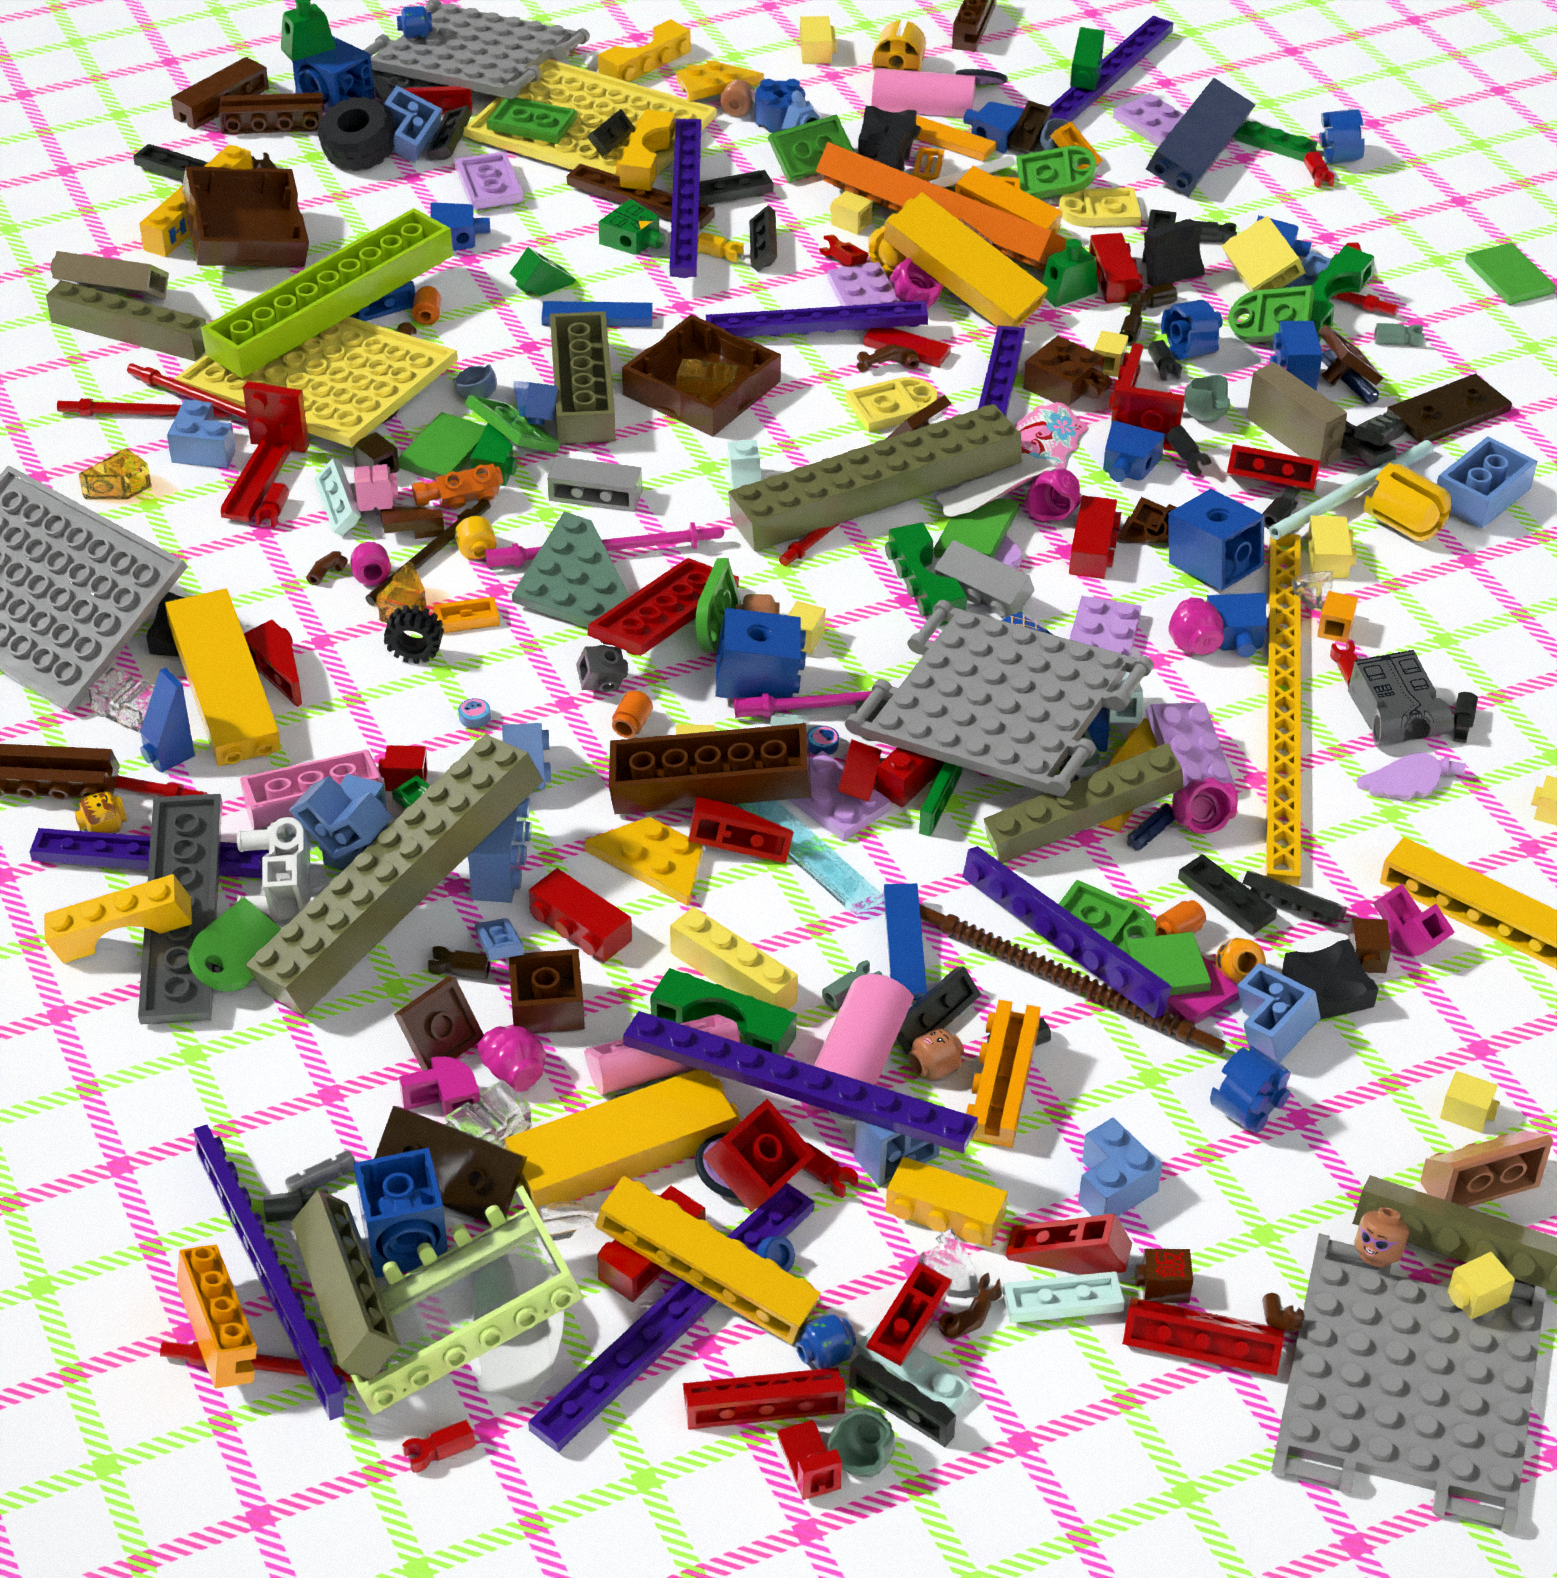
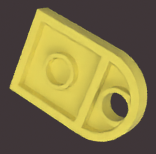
M1134 187L1086 188L1078 192L1063 194L1059 201V210L1063 211L1062 219L1072 225L1081 227L1141 226V213Z
M915 377L896 378L848 390L845 393V401L868 433L900 425L906 419L937 400L935 387L929 382Z

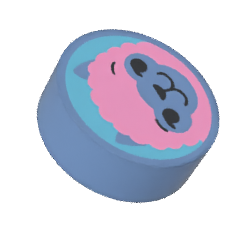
M472 698L463 701L459 705V721L466 727L480 728L485 726L491 719L490 705L483 699Z

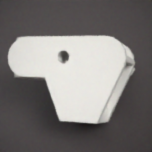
M283 817L275 822H271L270 826L264 830H238L237 846L240 852L269 850V853L262 857V887L265 895H241L237 897V902L245 897L261 912L269 915L273 921L292 920L310 902V833L298 820L292 817ZM294 833L296 837L291 842L286 843L284 841L285 837Z

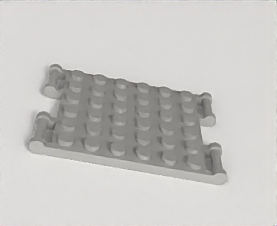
M429 0L425 7L427 11H431L433 32H429L426 38L406 39L402 35L394 41L390 40L387 35L381 34L364 51L371 54L372 70L447 86L469 88L471 91L513 99L530 82L540 79L542 73L538 67L549 58L564 60L575 47L589 41L590 33L586 28H580L575 31L565 29L561 25L550 26L542 24L540 21L521 20L517 16L505 17L500 16L497 12L486 13L478 11L476 8L466 9L457 7L456 4H442L440 0Z
M939 600L933 608V614L918 633H914L907 641L911 651L923 655L899 688L893 687L885 679H878L872 686V693L858 711L847 718L844 725L849 732L858 736L1062 797L1070 789L1071 780L1085 760H1089L1096 752V746L1091 740L1086 738L1080 739L1102 707L1115 711H1124L1130 703L1129 697L1142 678L1151 673L1154 663L1149 657L1140 655L1137 658L958 609L953 607L948 601ZM942 621L949 622L934 642L929 641V638ZM1129 672V676L1119 690H1115L1124 675ZM882 700L888 701L872 723L866 721ZM1068 755L1072 756L1061 773L1055 775Z
M1319 1233L1303 1308L1305 1319L1298 1333L1271 1473L1283 1476L1285 1472L1338 1485L1339 1490L1349 1493L1352 1490L1355 1471L1433 1490L1434 1497L1431 1513L1444 1516L1445 1512L1472 1518L1500 1525L1501 1530L1514 1533L1518 1516V1501L1547 1289L1536 1285L1530 1286L1514 1282L1510 1297L1531 1301L1530 1306L1508 1302L1471 1320L1461 1308H1458L1452 1302L1448 1293V1287L1390 1274L1391 1264L1387 1267H1378V1271L1325 1259L1326 1254L1366 1263L1360 1258V1253L1356 1250L1355 1245L1330 1240V1235ZM1287 1455H1291V1456H1295V1457H1299V1458H1303V1459H1307V1460H1311V1461H1315V1462H1319V1463H1323V1464H1327V1465H1331V1466H1335V1467H1340V1468H1342V1470L1336 1469V1468H1332V1467H1328V1466H1323V1465L1315 1464V1463H1311V1462H1307V1461H1303V1460H1299V1459H1295V1458H1291V1457H1287ZM1448 1494L1454 1495V1496H1458V1497H1462V1498H1466V1499H1470V1500H1474V1501H1478V1502H1482V1503H1486V1504H1490V1505H1495V1506L1503 1507V1509H1499V1508H1495V1507H1491V1506H1487V1505H1483V1504H1478V1503H1474V1502H1470V1501H1466V1500H1462V1499L1450 1497V1496H1448Z

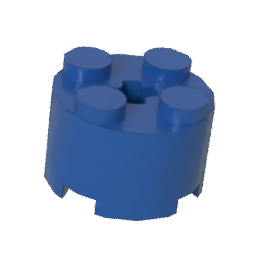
M767 78L760 81V86L755 92V122L758 127L761 125L768 127V132L770 133L782 130L788 106L793 103L792 93L800 91L803 98L806 99V93L800 86L799 80L791 78L786 81H774Z
M1347 109L1321 113V125L1324 128V132L1319 133L1320 147H1325V163L1333 164L1363 159L1365 138H1362L1360 126H1364L1360 110Z
M1202 299L1173 304L1170 309L1164 310L1161 319V334H1167L1170 345L1168 348L1174 358L1181 360L1216 353L1219 350V328L1223 324L1220 312H1215L1213 307Z
M1250 1046L1249 1051L1242 1047L1229 1059L1221 1070L1226 1077L1219 1090L1215 1087L1212 1088L1210 1102L1213 1107L1246 1129L1258 1133L1265 1127L1272 1110L1275 1107L1278 1109L1282 1108L1287 1102L1291 1092L1286 1086L1291 1072L1254 1046Z

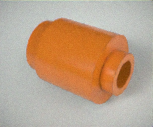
M423 286L414 295L412 316L420 324H434L440 317L441 295L436 288Z
M628 691L624 695L612 716V728L618 735L632 738L640 733L653 710V703L648 695L641 691Z
M1195 900L1181 901L1156 918L1157 936L1193 932L1195 934L1202 929L1203 924L1206 922V913L1203 907Z

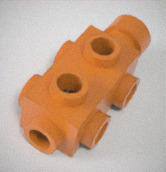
M494 464L478 465L473 469L449 472L446 475L436 477L435 482L426 484L424 481L413 483L411 487L417 507L428 505L429 501L438 499L441 508L449 506V509H457L465 506L466 502L477 500L480 502L482 499H487L488 501L494 499L495 495H498L500 484H503V477L499 466L494 467Z

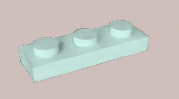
M332 458L314 480L333 532L343 537L357 524L361 514L359 509H357V504L342 463Z
M1117 1271L1007 1282L1003 1285V1295L1010 1323L1123 1312L1125 1302Z
M879 1323L857 1343L856 1353L861 1354L870 1361L879 1362L889 1373L902 1381L911 1382L921 1393L934 1401L946 1404L952 1412L971 1395V1386L918 1346L915 1347L901 1366L866 1348L867 1342Z

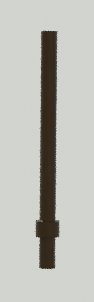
M482 499L471 509H465L457 516L456 522L365 597L367 603L374 606L452 541L455 538L456 527L462 520L471 516L483 515L491 508L490 502L487 499Z

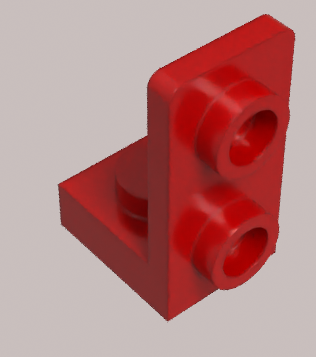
M813 1420L778 1430L777 1438L803 1500L841 1489V1458L837 1449L826 1450L816 1423Z

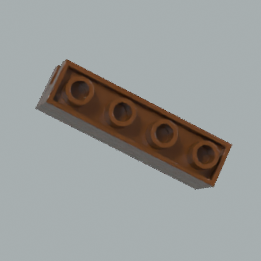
M963 0L953 22L952 49L976 52L996 7L997 0Z
M244 57L171 96L174 119L180 123L187 120L188 127L195 130L219 117V107H221L220 96L259 95L269 89L267 67L248 57Z
M320 92L220 96L221 107H219V117L222 134L318 131L319 122L325 114L323 93Z
M0 744V796L5 794L20 795L26 798L51 796L55 799L64 800L68 797L83 798L104 791L114 794L120 764L112 749Z

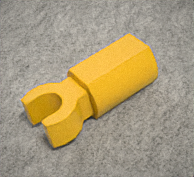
M701 232L698 236V252L718 258L725 257L731 262H737L738 254H744V244L741 242H727L726 238Z

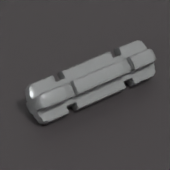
M345 1150L336 1154V1159L334 1160L328 1158L304 1169V1174L302 1175L297 1172L287 1177L285 1184L288 1192L301 1191L303 1195L307 1193L306 1189L309 1187L311 1190L339 1178L338 1174L341 1172L342 1175H346L354 1171L353 1163H356V1160L349 1150Z

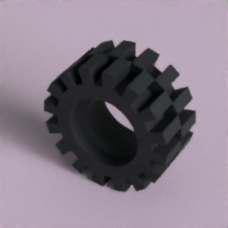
M403 605L402 610L399 607L396 608L394 613H391L384 633V645L388 644L386 649L389 652L394 651L393 656L397 659L400 655L403 656V661L407 663L409 658L413 659V663L419 664L420 658L424 663L428 662L430 657L433 659L439 651L444 633L442 621H437L438 615L435 613L429 615L430 609L426 607L423 611H420L419 605H414L413 609H410L409 605ZM404 631H414L421 634L423 637H412L406 634Z

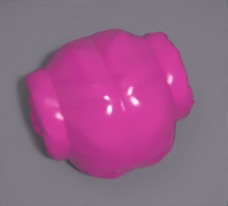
M907 258L898 264L889 278L894 284L895 296L903 302L926 301L927 309L937 302L944 287L913 263L911 258Z
M1065 468L1042 472L1029 486L1024 501L1026 510L1036 520H1064L1080 504L1079 480L1071 471Z
M1195 597L1185 599L1178 604L1168 626V632L1174 644L1179 649L1190 654H1212L1224 641L1223 620L1216 607L1211 602Z
M1213 777L1190 781L1184 789L1173 793L1172 811L1175 820L1179 825L1196 834L1212 833L1221 830L1238 813V795L1235 786L1232 783H1222Z
M498 1026L490 1031H486L478 1042L477 1051L482 1064L496 1078L507 1084L512 1091H527L542 1077L546 1058L545 1050L542 1043L528 1029L520 1026L511 1028Z

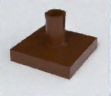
M1325 324L1318 331L1319 335L1338 356L1321 373V376L1332 386H1335L1350 368L1354 369L1375 386L1384 378L1359 348Z
M943 395L906 419L886 439L928 426L952 403L946 395Z
M446 977L394 1013L422 1071L432 1069V1057H451L456 1059L476 1045L484 1036L456 977Z

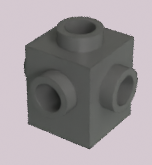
M607 645L585 646L576 663L582 690L618 691L623 679L628 675V662L626 659H623L622 650L618 647H608Z

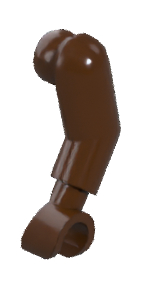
M890 344L875 350L871 355L865 351L859 352L857 355L859 363L856 366L859 372H864L872 364H881L891 360L903 364L911 370L917 368L920 361L915 350Z
M989 1273L984 1274L978 1283L980 1293L978 1297H974L969 1309L957 1314L946 1312L941 1315L939 1326L941 1334L945 1338L954 1340L983 1326L992 1306L991 1302L998 1300L1002 1295L1000 1278L992 1289L985 1290L989 1286L991 1279Z

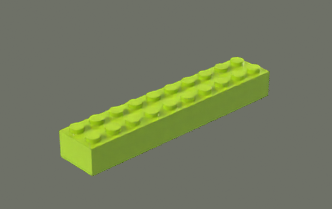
M412 208L201 327L206 356L241 378L252 374L257 369L295 349L307 340L316 337L326 329L338 324L345 318L359 312L364 307L454 256L451 228Z

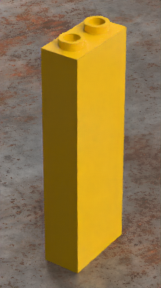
M923 192L914 199H908L900 212L891 214L884 225L886 230L883 237L886 242L907 258H911L912 262L995 326L1019 327L1043 304L1048 290L1045 285Z
M224 588L165 602L168 624L217 767L226 764H236L242 760L267 756L281 751L279 731L228 589Z
M695 1069L504 1138L505 1148L527 1156L518 1185L519 1187L523 1185L538 1213L614 1186L618 1184L623 1175L632 1179L696 1155L698 1148L706 1139L717 1134L728 1133L740 1122V1115L736 1105L733 1102L728 1103L725 1098L724 1088L718 1077L713 1078L709 1072Z

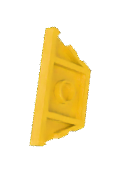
M709 60L706 64L689 65L685 69L677 70L676 81L681 85L682 91L687 92L688 101L722 94L728 83L734 80H743L754 86L760 84V81L764 79V73L724 64L716 60Z
M650 816L584 841L585 851L686 906L691 903L692 889L696 883L698 866L703 855L702 844L688 842V836Z

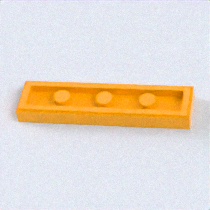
M916 115V125L921 127V131L915 139L980 161H985L996 150V141Z

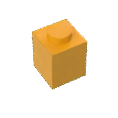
M1328 591L1321 612L1317 637L1347 643L1353 627L1359 597Z

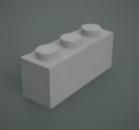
M556 456L547 477L548 499L553 502L635 512L643 491L642 467Z
M955 540L951 542L934 568L938 576L956 578L970 602L974 604L981 602L989 606L994 613L1003 617L1021 612L1035 591L1030 575Z

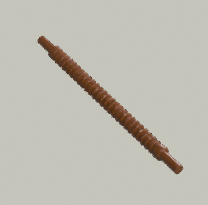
M919 904L921 919L940 927L941 932L948 936L956 935L957 940L964 938L966 944L973 942L975 948L982 946L981 949L984 952L989 949L991 955L994 956L998 953L1000 959L1007 957L1008 963L1016 961L1017 967L1024 965L1026 971L1033 969L1035 975L1042 973L1043 979L1051 977L1052 983L1060 981L1061 987L1069 985L1070 991L1077 989L1079 995L1086 993L1088 999L1095 997L1096 1003L1104 1001L1105 1007L1113 1005L1114 1011L1122 1009L1123 1015L1131 1013L1132 1019L1139 1017L1141 1023L1148 1021L1150 1027L1157 1025L1159 1031L1166 1029L1168 1035L1174 1033L1176 1034V1039L1187 1043L1190 1040L1218 1054H1222L1226 1047V1041L1195 1028L1194 1022L1187 1019L1180 1021L1178 1015L1172 1018L1169 1011L1154 1019L1122 994L1117 993L1115 989H1108L1107 983L1099 985L1098 979L1090 981L1089 975L1081 977L1080 971L1072 973L1071 967L1063 969L1062 963L1055 965L1053 959L1046 961L1044 955L1037 957V952L1029 953L1026 947L1021 950L1020 945L1017 943L1012 946L1010 940L1003 942L1002 936L994 938L993 932L986 934L984 928L977 930L975 924L968 926L967 920L960 922L958 916L953 914L946 916Z

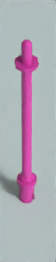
M690 522L689 530L604 539L602 542L607 551L690 542L692 548L697 549L698 541L720 539L724 536L725 532L722 527L696 529L695 522ZM513 543L512 547L485 549L487 568L514 565L515 568L521 567V564H524L526 560H533L541 547L524 548L519 546L518 543Z
M872 691L776 699L773 696H769V693H762L761 697L734 698L735 719L763 715L764 719L770 718V715H774L776 711L855 705V701H865Z

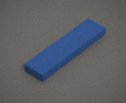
M543 301L541 323L542 325H550V314L606 311L607 326L652 327L653 302Z
M918 883L884 884L883 896L890 978L904 985L914 996L913 1000H919L927 993Z

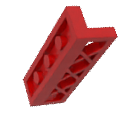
M1131 1297L1122 1344L1277 1376L1284 1331L1262 1323Z
M834 1367L683 1383L687 1427L689 1430L845 1413L846 1398L844 1377L840 1378L839 1368Z

